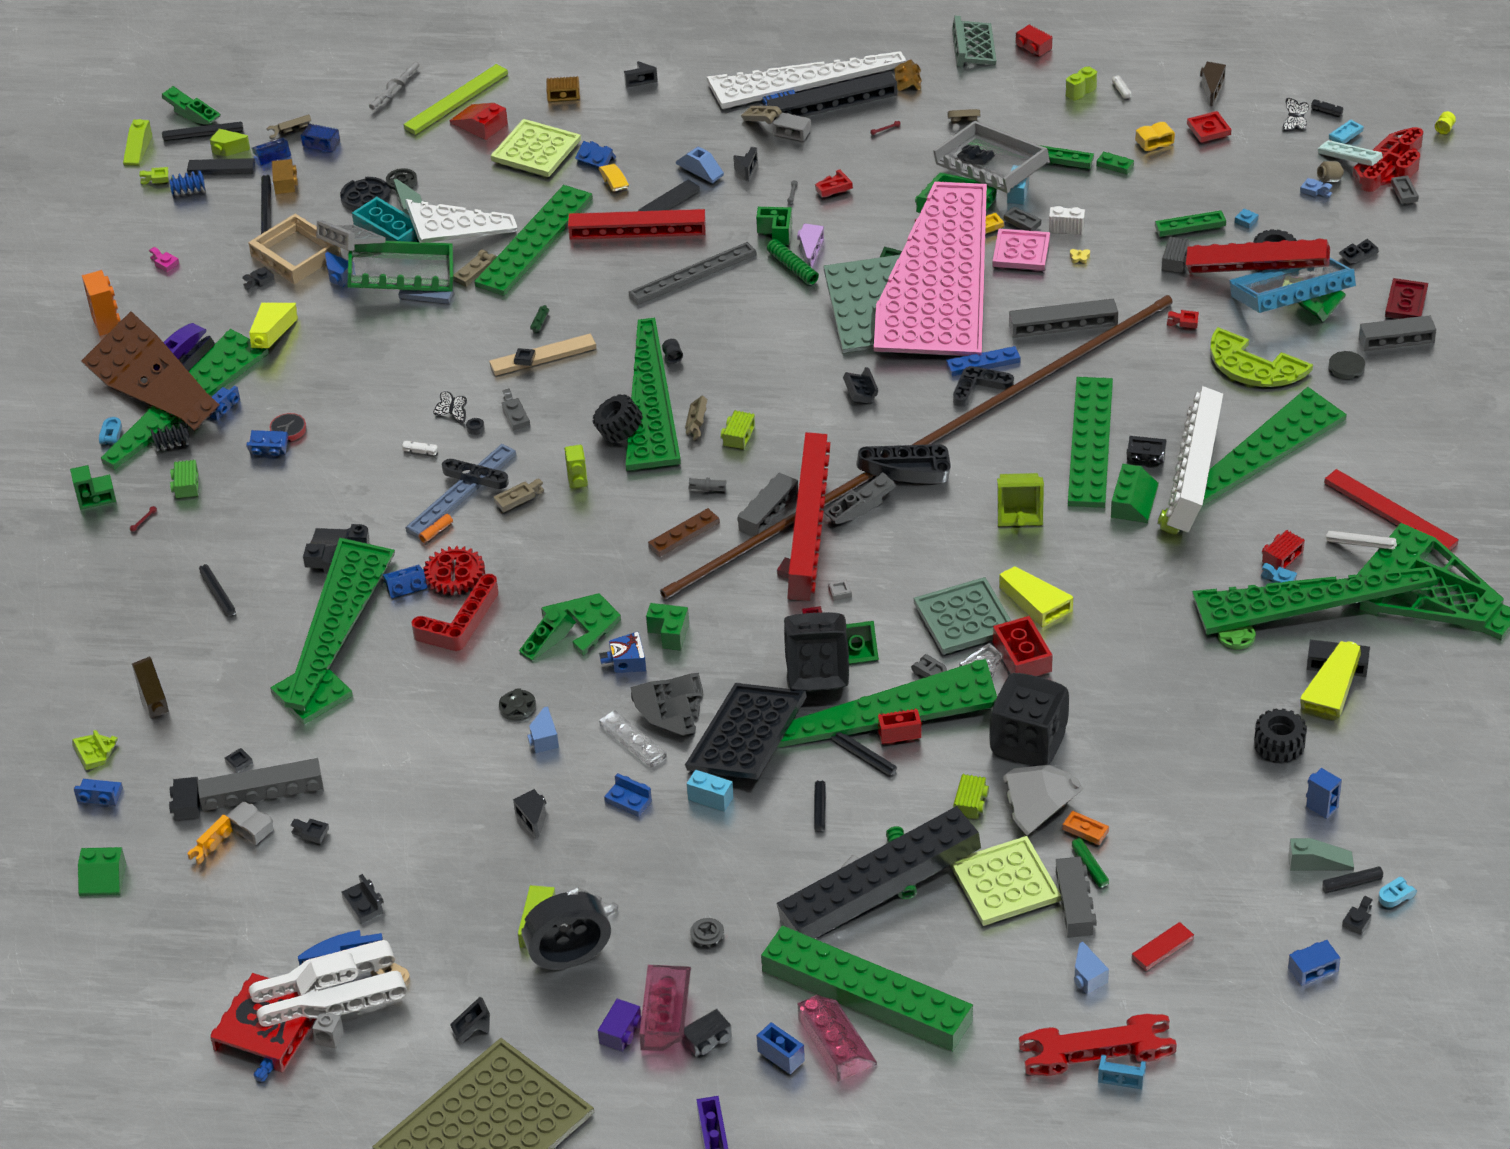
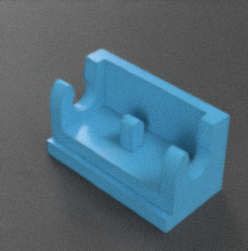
M1102 1055L1098 1071V1083L1142 1090L1146 1062L1142 1061L1140 1067L1106 1062V1055Z

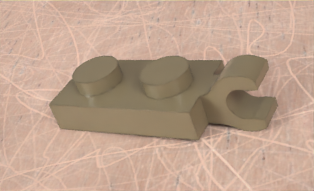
M308 114L275 126H268L266 128L267 131H274V135H270L269 138H276L280 132L284 134L293 131V128H306L311 122V117Z
M703 395L690 404L686 420V434L689 435L692 432L694 435L693 440L701 436L699 427L704 422L703 417L707 409L706 404L708 400Z
M535 479L530 484L526 481L494 496V502L504 513L536 497L535 494L543 493L544 489L541 486L543 482L540 479Z

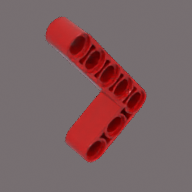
M485 574L479 579L451 623L425 616L415 617L411 622L414 639L418 642L452 651L462 650L499 594L496 576Z

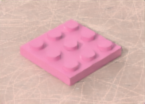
M998 229L992 267L1045 270L1050 232Z

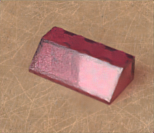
M648 965L639 1033L641 1050L664 1051L684 1038L691 967Z
M816 995L797 1003L798 1020L838 1082L877 1065V1061L837 1000Z

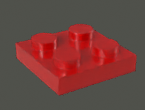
M1218 111L1187 118V125L1200 142H1207L1231 135L1232 129Z

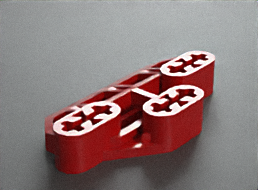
M1412 127L1389 134L1373 149V151L1382 153L1383 158L1373 166L1361 163L1356 164L1353 167V176L1355 179H1359L1362 189L1367 192H1373L1382 185L1391 184V178L1409 176L1411 178L1419 170L1420 153L1418 150L1422 147L1423 130L1418 127Z

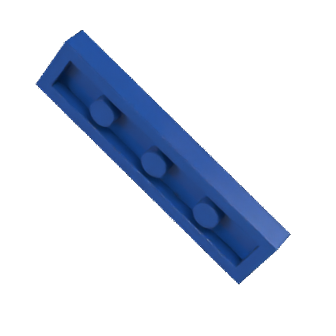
M1013 346L983 352L981 355L973 354L947 360V368L953 377L962 375L963 370L969 366L992 369L1021 363V357L1016 347Z

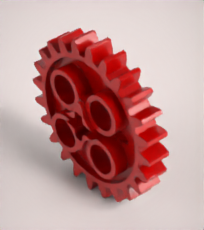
M448 546L447 551L441 548V553L434 552L435 557L429 556V561H425V566L423 567L426 584L430 585V589L435 588L437 593L442 590L443 595L447 592L453 595L456 591L460 595L461 590L468 592V588L473 589L475 587L474 584H477L479 579L485 574V563L482 556H479L478 552L473 553L472 548L466 551L465 546L462 549H459L458 546L455 549H451Z

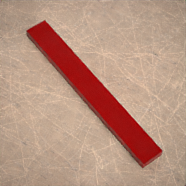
M1335 469L1325 477V484L1398 526L1400 523H1403L1433 536L1450 551L1458 545L1459 539L1338 469Z

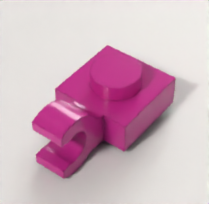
M156 247L149 250L153 254L150 259L155 262V266L167 273L179 264V259L168 252L162 254Z

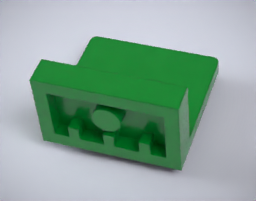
M1340 290L1297 302V304L1324 322L1345 298L1346 294Z

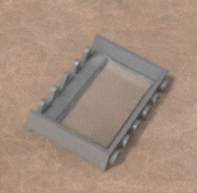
M978 121L972 122L933 150L936 165L1006 193H1009L1011 188H1014V186L1025 180L1046 163H1050L1047 148ZM966 145H979L980 150H993L995 156L985 165H978L959 159L957 154Z

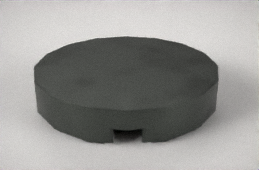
M1352 351L1337 352L1329 359V370L1338 378L1354 379V376L1358 375L1359 377L1364 373L1365 360L1362 356Z

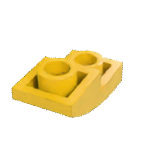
M615 164L599 167L604 182L609 183L612 192L628 189L629 184L625 176Z

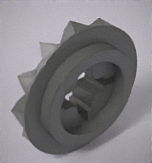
M713 918L700 919L690 929V936L693 942L699 943L700 947L703 945L710 947L711 944L718 945L719 940L723 939L724 935L723 925ZM711 929V934L704 936V933H707Z

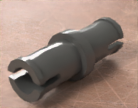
M708 477L706 479L689 478L688 489L705 490V492H726L727 480H711Z

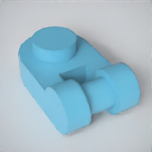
M1398 877L1380 889L1378 900L1385 907H1395L1406 899H1412L1416 895L1417 890L1413 886H1408L1406 884L1407 881L1403 877Z

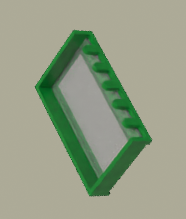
M385 241V243L354 244V250L348 253V288L453 292V243Z

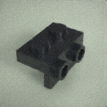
M865 367L861 375L845 372L843 380L852 401L872 404L874 398L878 395V387L870 369Z
M1129 436L1126 452L1127 459L1134 462H1140L1141 460L1149 461L1152 464L1164 463L1167 439Z

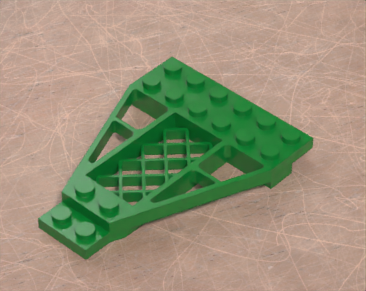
M1400 523L1389 536V538L1396 539L1397 546L1395 549L1379 548L1356 575V577L1368 576V573L1374 572L1378 575H1383L1388 571L1432 567L1438 579V584H1441L1440 587L1431 586L1425 589L1359 602L1360 609L1375 616H1378L1379 613L1457 624L1472 631L1488 634L1501 641L1510 631V607L1503 604L1504 598L1435 537L1403 523ZM1433 549H1436L1449 562L1445 567H1438L1425 561V558ZM1453 566L1456 567L1468 579L1450 572ZM1458 591L1459 594L1450 595L1449 592ZM1444 593L1445 596L1437 597L1436 594ZM1396 596L1413 605L1409 608L1389 605L1388 603ZM1475 599L1476 602L1468 603L1467 600ZM1462 601L1463 604L1454 605V602Z

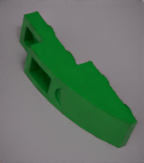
M174 86L162 93V99L174 106V112L193 122L211 124L221 116L219 112L200 99L195 98L193 100Z

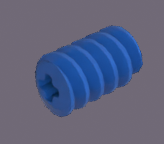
M200 170L197 176L193 171L191 172V177H189L187 172L184 178H182L180 173L177 179L174 175L171 176L170 188L172 196H174L175 191L178 195H181V190L187 194L188 189H190L191 193H194L195 188L198 192H201V187L206 191L204 177Z

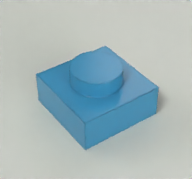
M1243 209L1235 217L1234 223L1249 229L1258 221L1259 214Z

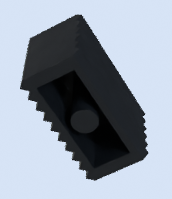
M198 776L173 779V786L169 788L170 797L173 798L172 801H169L170 814L174 813L176 821L200 818Z
M718 1009L680 1029L681 1041L695 1057L709 1053L713 1047L726 1043L732 1037L731 1024Z

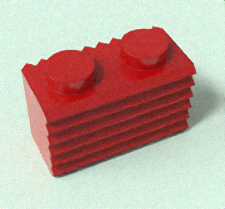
M1030 24L1016 32L1015 44L1032 54L1041 57V55L1043 56V54L1052 49V35L1050 36Z
M1285 530L1281 535L1277 534L1270 545L1266 544L1262 549V562L1271 564L1276 570L1279 567L1287 568L1301 553L1303 554L1304 538L1298 537V535L1288 530Z
M918 709L879 714L878 732L881 744L921 738V720Z

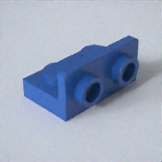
M233 386L230 390L222 387L212 396L220 406L212 413L211 418L218 420L238 403L240 395L237 386Z
M251 430L250 442H247L246 447L254 455L270 454L272 456H279L280 454H286L288 433L284 431Z
M419 564L383 574L384 582L388 586L391 598L427 588L424 570Z
M617 773L615 775V784L604 796V801L639 817L652 802L651 788L646 784L632 780L628 776Z
M83 779L80 786L74 787V793L77 802L116 806L123 786L122 782Z

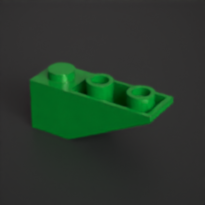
M553 604L519 652L534 661L564 639L576 621L565 611Z

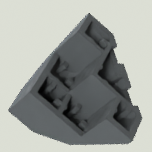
M691 673L668 680L651 681L630 687L631 699L635 707L649 723L680 735L695 733L694 719L698 718L700 711L698 700L703 696L699 673Z

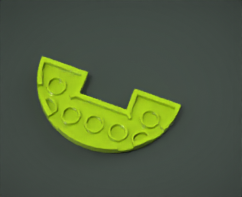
M1219 327L1216 328L1211 338L1210 353L1215 365L1231 379L1248 386H1283L1299 381L1313 370V364L1282 352L1273 362L1248 353L1244 350L1249 345V339Z

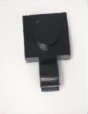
M265 266L251 272L250 275L246 274L242 277L247 282L243 284L246 289H250L256 284L262 286L275 280L274 274Z
M294 819L291 823V827H294L291 831L292 834L301 835L302 839L321 844L329 830L328 823L309 819L307 823Z
M1364 896L1358 909L1352 906L1345 916L1342 926L1362 935L1371 921L1372 915L1369 912L1372 908L1370 904L1373 899Z

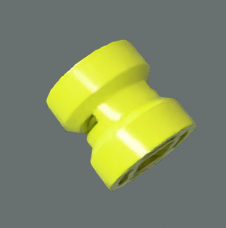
M1448 111L1441 113L1435 123V130L1443 135L1448 134L1456 122L1455 115Z

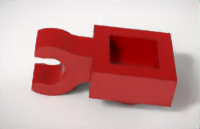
M1181 310V313L1169 311L1168 318L1172 319H1167V325L1175 326L1180 323L1179 327L1197 329L1199 312Z

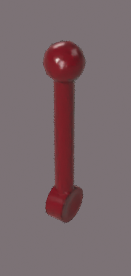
M895 121L894 124L879 128L877 130L872 129L870 131V134L874 136L878 132L893 127H900L901 122Z
M155 506L150 507L149 512L135 525L130 526V531L135 532L141 523L151 514L157 512V508Z

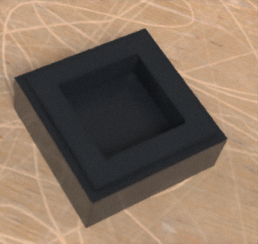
M518 348L514 357V364L532 366L536 355L535 350Z
M242 748L224 758L225 762L236 773L253 764L252 758Z

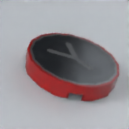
M295 413L279 415L271 422L270 431L287 432L288 440L295 441L306 432L305 419Z

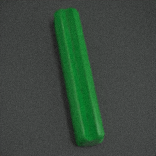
M1080 838L1073 840L1072 848L1078 857H1081L1083 864L1086 865L1087 870L1100 888L1107 886L1109 878L1083 840Z

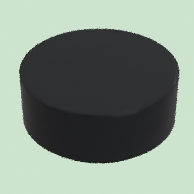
M480 418L468 420L466 422L467 432L472 435L482 433L485 429L484 421Z

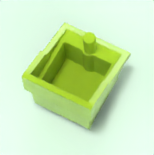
M1038 473L1000 474V478H997L998 526L1043 525V477H1039Z

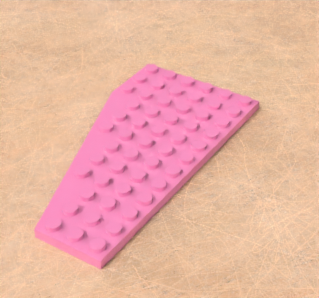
M934 182L927 201L908 236L906 245L888 278L885 289L876 303L874 352L961 356L982 354L987 184Z

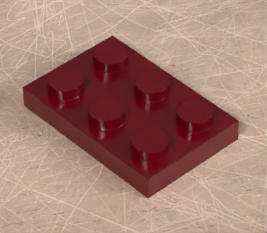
M1393 278L1385 317L1394 319L1421 317L1429 283Z

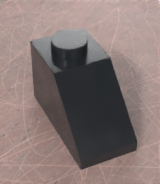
M533 789L513 799L515 814L532 835L537 838L540 835L546 817L545 806H547V802L543 795H539Z

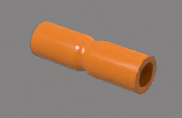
M445 514L434 522L433 525L418 535L419 539L423 543H427L453 523L452 517L449 514Z

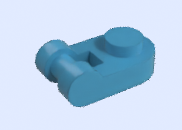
M110 417L104 420L99 434V444L106 445V443H112L114 445L120 439L122 424L119 418Z

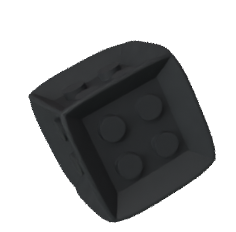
M833 612L804 613L784 618L787 684L790 689L804 691L830 690L849 685L847 626L843 614Z
M1010 674L996 698L990 718L989 741L991 751L1003 758L1031 766L1049 765L1063 740L1068 723L1069 692L1067 687L1060 683L1029 674Z

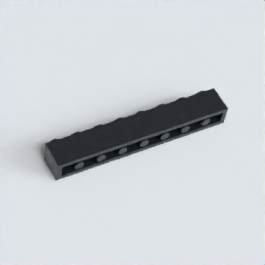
M890 71L767 100V106H777L782 113L807 117L897 96V81Z

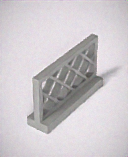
M323 220L317 221L316 238L347 251H353L354 244L385 243V237L356 225H333Z

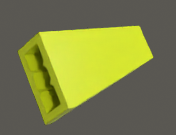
M261 303L249 332L251 348H269L297 321L296 303Z
M1014 566L999 574V588L1041 627L1073 611L1072 595Z
M1340 641L1301 695L1300 703L1302 708L1340 718L1361 655L1360 646L1351 641Z

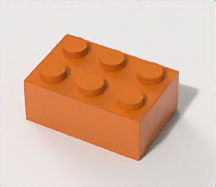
M102 270L81 275L90 313L99 336L108 334L121 321L119 313H117L118 307L113 297L115 294L113 287L110 285L109 278L104 276Z

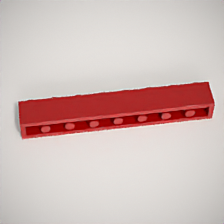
M705 209L569 214L568 220L569 240L706 235Z
M1321 238L1316 240L1300 239L1298 241L1282 240L1280 242L1265 241L1263 243L1247 242L1245 244L1229 243L1227 245H1194L1187 247L1186 267L1189 273L1329 267L1330 246L1327 239Z

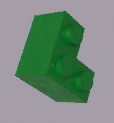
M758 206L756 215L757 233L772 234V240L777 239L783 245H790L793 224L792 207Z
M89 465L70 469L80 510L117 502L110 474L92 478Z
M650 603L646 614L647 633L661 634L662 649L681 651L689 627L688 607Z

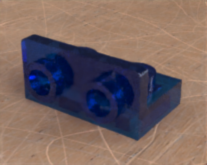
M284 138L252 147L253 154L258 157L260 165L291 156L288 141Z

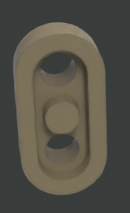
M979 109L952 110L947 112L948 119H951V122H960L961 119L977 121V118L981 117Z

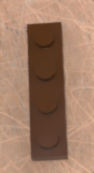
M707 508L648 542V547L661 557L720 523V519Z

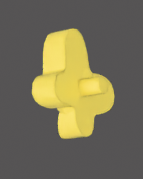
M1071 249L1070 257L1072 258V263L1080 261L1086 264L1087 259L1090 257V250Z

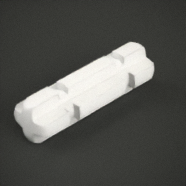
M1119 75L1113 76L1112 83L1124 99L1130 98L1131 91Z
M407 440L402 444V449L406 452L412 450L413 453H428V455L434 456L438 452V446L435 444H430L429 446L428 443H412V441Z

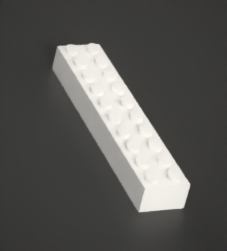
M1202 386L1200 392L1195 393L1193 398L1194 404L1189 406L1186 413L1187 418L1182 433L1183 439L1179 447L1181 450L1177 457L1176 473L1173 478L1174 484L1170 492L1172 495L1168 502V505L1171 506L1168 507L1166 512L1168 517L1167 525L1188 533L1203 505L1223 393Z

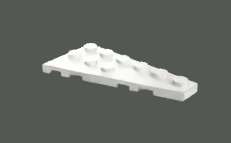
M406 199L405 202L420 243L517 232L518 228L512 214L492 212L491 214L483 213L478 209L469 211L464 207L439 204L438 206L428 205V202L423 201L421 203H414L409 199Z

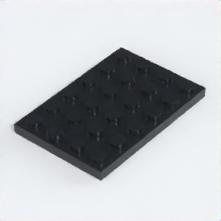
M735 683L685 763L686 770H698L710 774L758 780L807 697L804 690Z

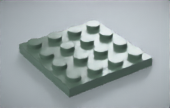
M986 577L914 597V605L943 655L993 640V626L1011 621Z

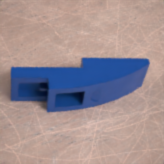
M360 930L331 937L298 956L299 966L309 959L383 940L382 933L361 936Z

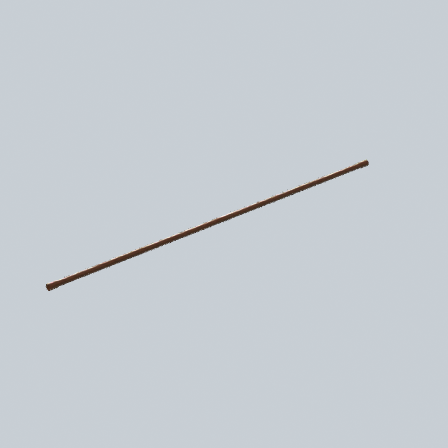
M1169 295L1162 297L1149 307L912 445L932 444L1152 314L1170 306L1173 303L1172 298ZM863 472L824 495L825 505L876 475ZM796 512L680 580L660 590L661 596L665 600L672 597L688 585L795 524Z

